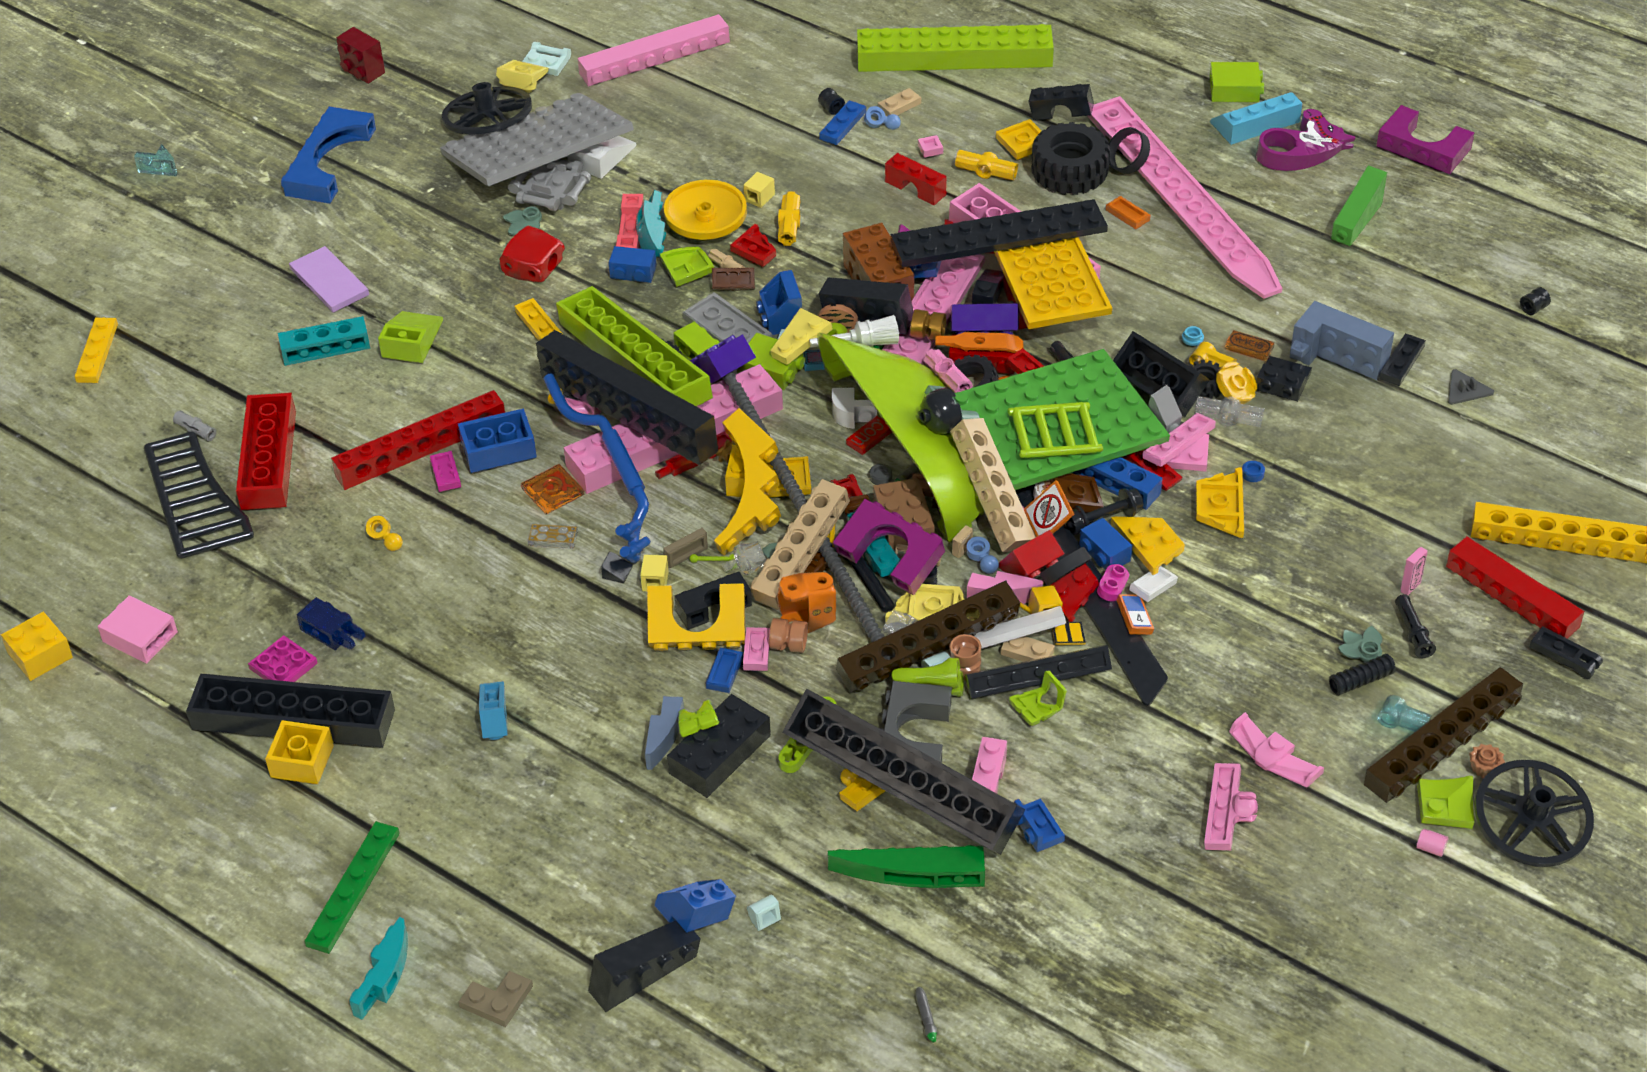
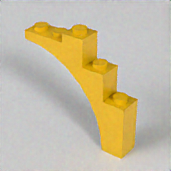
M740 408L722 422L726 434L736 444L742 455L745 471L743 494L737 511L727 527L714 540L718 551L723 556L735 550L741 540L754 533L757 526L766 531L769 527L775 526L781 517L778 506L767 496L773 494L780 485L777 474L766 464L773 461L779 452L776 442Z

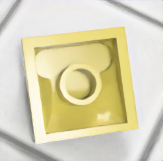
M512 60L498 67L496 76L499 78V83L503 86L519 88L530 93L536 89L537 81L548 72L549 68Z

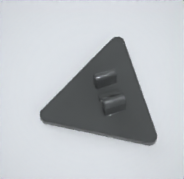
M1457 369L1452 370L1449 404H1458L1494 394L1493 389L1478 382L1473 377H1469Z

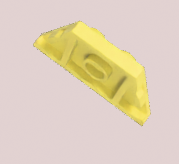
M922 584L915 595L906 592L905 595L897 600L896 607L891 612L886 613L885 623L910 625L964 600V594L958 586ZM967 617L970 620H976L974 617Z

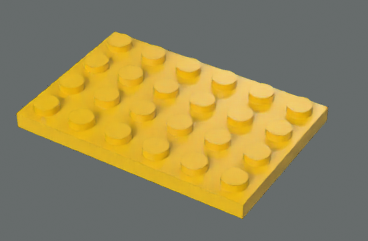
M1079 237L994 252L1028 329L1112 314L1110 301Z

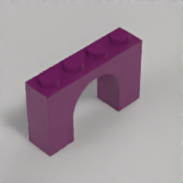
M1400 105L1380 128L1376 146L1451 174L1472 149L1475 132L1455 126L1443 140L1437 142L1421 141L1411 135L1417 128L1419 111Z
M864 499L834 540L833 544L837 553L857 563L875 539L884 535L902 537L908 542V548L901 561L891 573L894 585L915 595L945 553L942 538L931 532L929 534L923 531V528L915 522L909 523L905 521L897 512L893 511L890 513L880 503L876 501L872 503Z

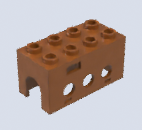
M883 223L843 233V265L851 279L908 284L911 301L913 300L914 273L910 267H901L891 243V236Z

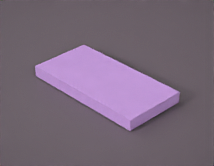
M326 246L289 263L290 269L332 312L369 295L368 288Z

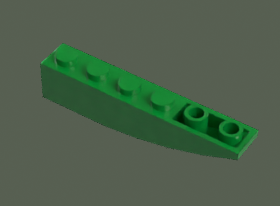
M983 846L828 850V870L853 878L904 887H985Z

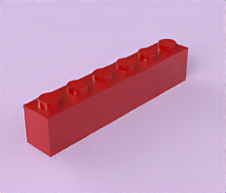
M1468 536L1449 551L1447 568L1469 581L1472 585L1477 586L1492 598L1497 599L1512 611L1517 612L1540 628L1543 626L1567 639L1581 627L1585 611Z

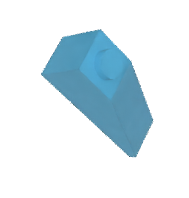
M504 681L480 684L479 714L483 738L497 740L508 735Z

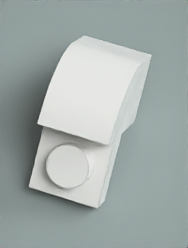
M832 388V415L839 425L855 429V422H869L877 416V410L870 400H854V388Z

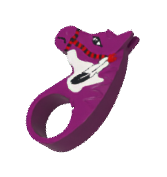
M1306 109L1302 115L1301 131L1270 128L1262 132L1258 142L1256 158L1263 166L1273 170H1302L1327 161L1341 150L1353 148L1354 144L1350 142L1355 141L1356 137L1345 134L1342 127L1329 123L1320 111ZM1269 146L1282 147V148L1286 149L1287 152L1274 151V150H1272V149H1270V148H1268V147H1269Z

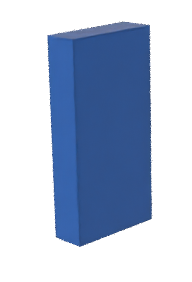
M720 647L706 681V689L730 693L743 660V652Z

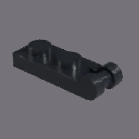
M1543 626L1530 642V648L1577 671L1583 679H1590L1595 673L1594 669H1598L1603 663L1600 655Z

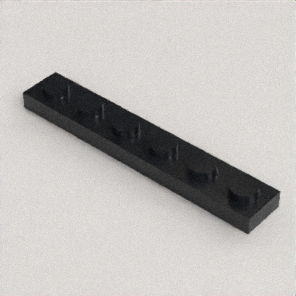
M1102 645L967 673L965 676L969 697L973 699L1042 684L1044 673L1048 670L1058 680L1111 670L1112 665L1108 645Z

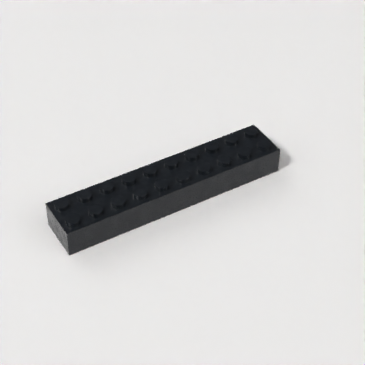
M556 330L536 342L541 377L544 378L547 374H553L562 390L567 391L574 397L585 401L590 406L601 410L606 415L619 420L622 424L628 425L637 432L646 435L653 441L664 445L671 451L682 455L699 466L719 451L715 419L710 413Z
M807 688L782 732L1000 855L1026 810Z

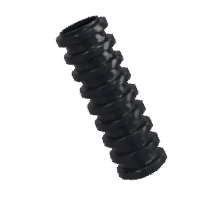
M1385 653L1382 656H1377L1375 659L1357 664L1355 667L1352 666L1342 672H1337L1336 675L1332 674L1329 677V685L1333 693L1340 696L1350 690H1355L1356 687L1360 688L1369 682L1372 683L1375 680H1380L1382 677L1394 674L1396 665L1393 658Z

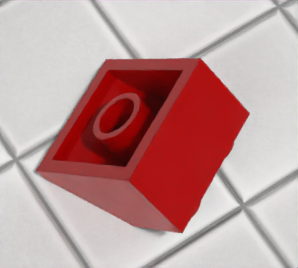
M1048 530L1013 550L999 562L998 567L1005 573L1034 579L1040 575L1041 569L1044 567L1049 568L1058 562V559L1065 553L1051 531Z

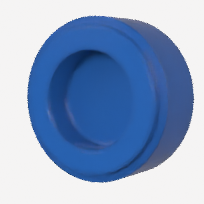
M1247 461L1243 464L1242 476L1246 481L1259 482L1264 478L1265 467L1262 463Z

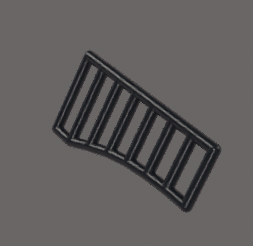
M191 431L144 445V452L178 558H186L254 537L249 517L230 499L214 478L200 447L197 434ZM190 442V448L158 457L155 456V450ZM195 456L197 461L162 472L159 469V465ZM199 470L203 474L202 477L166 487L163 480ZM207 484L212 489L211 491L171 502L168 498V495ZM219 498L223 503L174 517L173 510ZM229 511L235 516L180 533L178 530L179 525ZM242 526L243 532L184 548L182 542L231 527Z

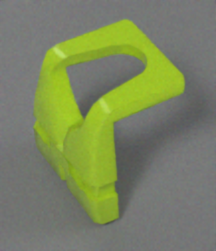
M1048 670L1044 673L1040 688L1023 692L1021 695L1011 696L1009 703L1018 713H1021L1023 719L1030 726L1039 724L1041 720L1045 721L1062 710L1067 690ZM1053 683L1057 688V703L1055 705L1041 703V697L1048 692Z
M710 700L703 701L702 706L695 713L688 712L685 709L678 711L681 737L719 724Z

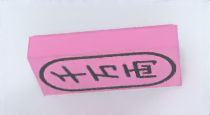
M1422 547L1418 548L1406 560L1401 585V592L1403 594L1409 595L1422 581L1428 550Z

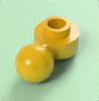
M373 516L367 521L366 532L370 537L375 540L384 539V545L390 551H397L402 547V537L397 533H390V523L384 517ZM379 525H382V531L376 532V528Z

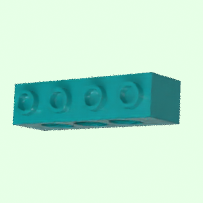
M364 316L278 333L285 366L371 349Z

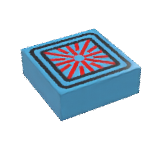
M820 349L803 352L805 371L825 369Z

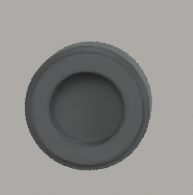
M876 464L871 467L870 481L873 484L879 485L891 482V467L886 464Z

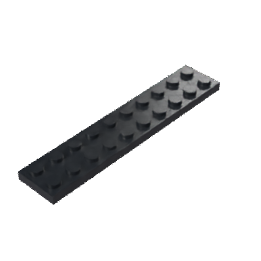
M1095 199L893 233L891 234V243L903 268L1105 233L1108 231V225Z

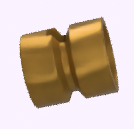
M915 309L911 321V337L924 338L928 336L930 340H935L936 336H944L946 313L933 312L929 314L926 310Z

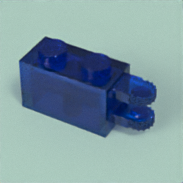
M317 597L296 614L301 631L335 651L341 645L349 650L353 649L356 645L351 636L359 640L366 637L364 630L352 623L353 619L347 612H341L334 608L331 603L324 602Z

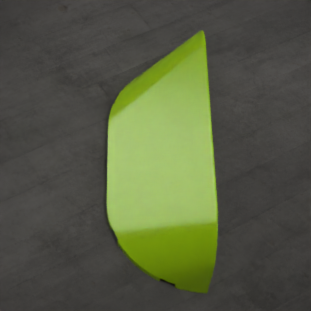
M819 332L817 334V342L824 368L834 382L851 375L856 380L924 476L941 513L942 519L937 522L938 528L949 543L952 542L953 538L965 526L971 528L972 522L978 515L982 516L985 511L951 433H934L919 418L920 406L923 398L926 396L924 392L928 385L946 386L933 371L911 358Z

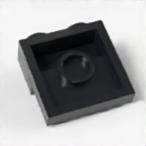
M1269 356L1266 364H1263L1257 376V391L1298 402L1311 375L1312 367Z

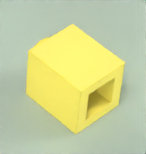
M756 172L743 185L746 202L760 208L775 195L774 178Z
M644 555L641 569L642 591H647V586H667L669 573L667 555Z

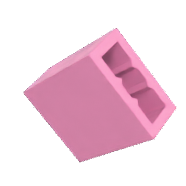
M130 595L98 625L104 643L146 664L178 632L173 616Z

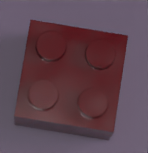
M354 26L336 37L341 61L340 65L345 72L354 75L367 84L385 73L379 40Z

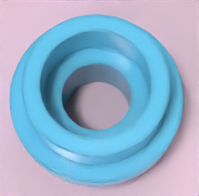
M1196 326L1186 328L1182 334V341L1189 346H1197L1204 340L1202 330Z

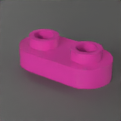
M1119 564L1108 566L1097 588L1098 595L1106 601H1116L1118 595L1122 594L1128 581V570Z

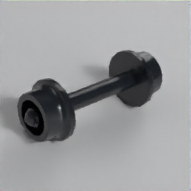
M1121 488L1118 493V502L1086 514L1079 505H1076L1072 508L1075 515L1066 522V526L1072 535H1078L1081 529L1089 525V522L1123 510L1126 516L1134 517L1137 512L1143 509L1142 497L1136 488L1128 490Z

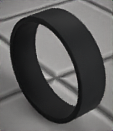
M1133 127L1123 128L1118 131L1109 142V165L1123 174H1131L1139 170L1145 164L1150 153L1148 137ZM1139 134L1141 149L1137 158L1130 165L1118 168L1115 156L1119 144L1127 136Z
M1082 547L1041 572L1040 576L1046 586H1049L1084 565L1092 558L1085 547Z

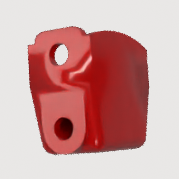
M528 225L520 230L506 245L503 254L499 258L501 270L506 276L518 280L543 282L562 261V253L565 251V246L559 239L545 231Z

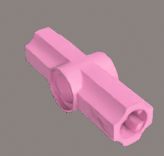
M930 349L926 352V356L923 359L925 365L954 393L973 387L972 382L955 366L953 360L947 358L939 349Z

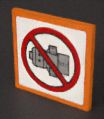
M1057 480L1024 508V512L1036 537L1048 530L1053 534L1075 515Z

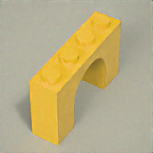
M720 584L719 616L710 628L701 632L687 631L681 628L674 620L673 589L671 585L647 586L649 647H654L655 651H666L668 647H678V650H691L692 646H702V649L712 650L716 649V646L726 645L727 649H738L740 645H745L744 584Z

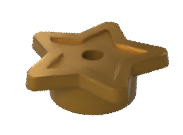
M726 440L723 447L716 453L719 456L718 461L720 463L723 460L729 462L732 445H736L733 441Z

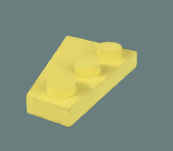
M800 308L771 349L772 358L788 365L810 348L809 339L817 338L819 332L829 333L832 330L831 322Z

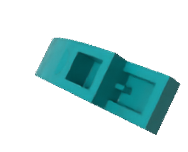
M654 190L649 200H644L637 212L636 230L641 248L655 250L656 257H660V253H663L664 250L662 243L665 240L666 232L664 231L665 222L660 221L661 215H659L663 206L661 201L662 192Z
M855 512L847 514L848 521ZM885 535L875 539L863 553L872 571L878 572L881 577L891 575L901 561L885 539Z
M399 917L395 924L387 929L385 937L380 944L373 948L370 956L373 968L367 972L361 986L351 994L349 1002L353 1016L363 1020L376 1000L387 1003L401 978L408 950V933L404 918Z

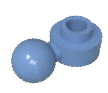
M877 106L870 107L864 115L865 123L872 128H878L885 124L888 129L895 130L901 124L899 116L895 114L885 116L884 111ZM871 117H875L877 121H873Z
M983 537L971 538L966 546L967 556L972 560L980 561V568L983 572L987 574L994 573L998 569L999 563L996 557L989 555L990 544L988 540Z

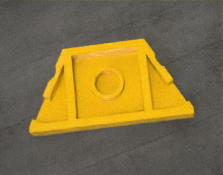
M1242 467L1235 468V472L1224 476L1223 473H1219L1211 478L1197 480L1196 520L1239 538L1244 537Z
M1111 517V526L1132 544V551L1152 575L1158 573L1159 567L1162 564L1168 565L1174 557H1178L1184 552L1185 544L1163 518Z

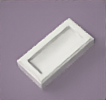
M1160 566L1157 574L1152 575L1151 572H1148L1131 583L1129 590L1149 602L1175 585L1178 577Z

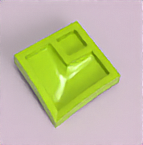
M684 247L660 253V259L676 287L711 274L712 268H714L713 263L700 247Z
M1473 776L1441 780L1419 779L1417 789L1421 823L1473 828L1475 823Z

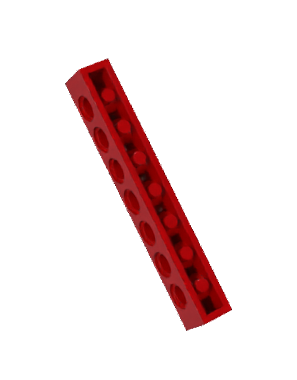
M492 390L331 457L335 477L343 489L347 490L461 441L458 423L505 413L504 402Z

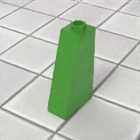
M1367 166L1333 223L1332 240L1348 246L1352 245L1382 205L1387 178L1386 171Z

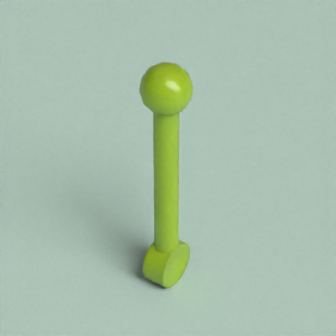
M692 554L689 559L692 563L697 561H729L735 564L738 562V555L697 556Z

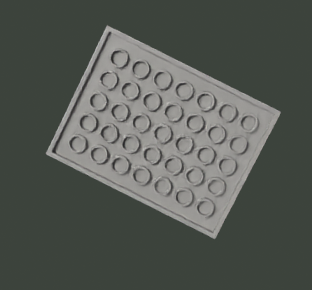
M576 93L566 100L553 102V105L536 108L534 112L529 113L523 120L506 129L486 134H467L463 139L447 142L445 146L440 147V150L444 157L485 185L490 186L630 132L634 128L631 121L589 97Z

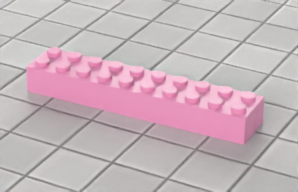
M760 364L735 374L737 382L741 383L760 419L783 409L782 389ZM724 380L712 384L713 398L697 406L714 416L716 435L725 431L722 422L739 408L729 391V386L725 384ZM620 423L612 427L617 430L637 472L678 455V453L653 441L626 424ZM602 431L563 447L566 467L586 494L622 479L602 440Z

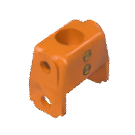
M814 572L782 577L778 588V605L782 614L780 619H787L788 622L794 620L807 622L808 633L833 623L836 620V590L833 585L832 576L826 572Z

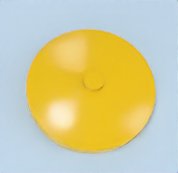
M697 180L683 184L673 190L664 203V217L668 226L679 235L692 239L707 240L726 236L738 229L747 215L746 199L742 192L735 186L718 180Z

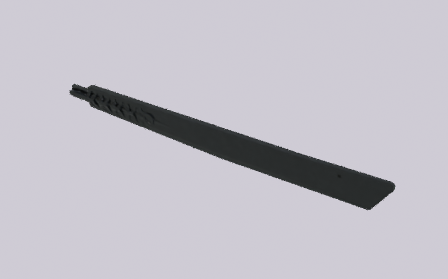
M1035 484L1015 490L1023 508L1034 500L1033 490ZM1065 524L1053 533V536L1065 553L1058 559L1059 561L1081 548ZM1090 560L1086 565L1100 583L1102 575L1092 560ZM1096 588L1089 595L1088 601L1083 608L1102 635L1142 703L1149 706L1168 681V676L1140 634H1129L1117 601L1102 599L1098 595Z

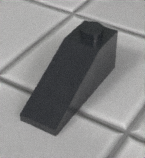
M985 269L976 281L972 293V304H997L1003 287V271Z

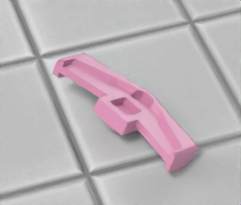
M1246 712L1232 724L1229 731L1230 734L1253 758L1255 764L1265 771L1268 770L1306 788L1323 774L1324 767H1317L1292 756L1295 745L1277 732H1274L1267 738L1251 721Z

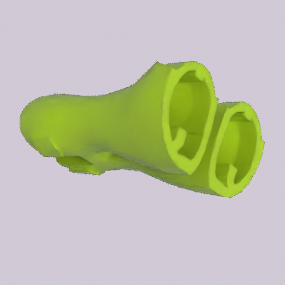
M948 658L943 663L930 667L898 668L892 671L893 681L952 687V696H963L964 678L963 672L960 671L959 658Z

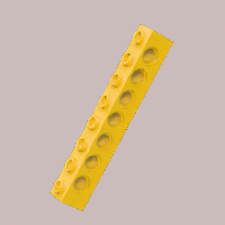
M1482 502L1475 503L1470 538L1647 563V526Z

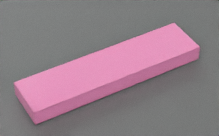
M1196 413L1169 433V442L1146 449L1143 452V459L1162 467L1213 430L1216 421Z

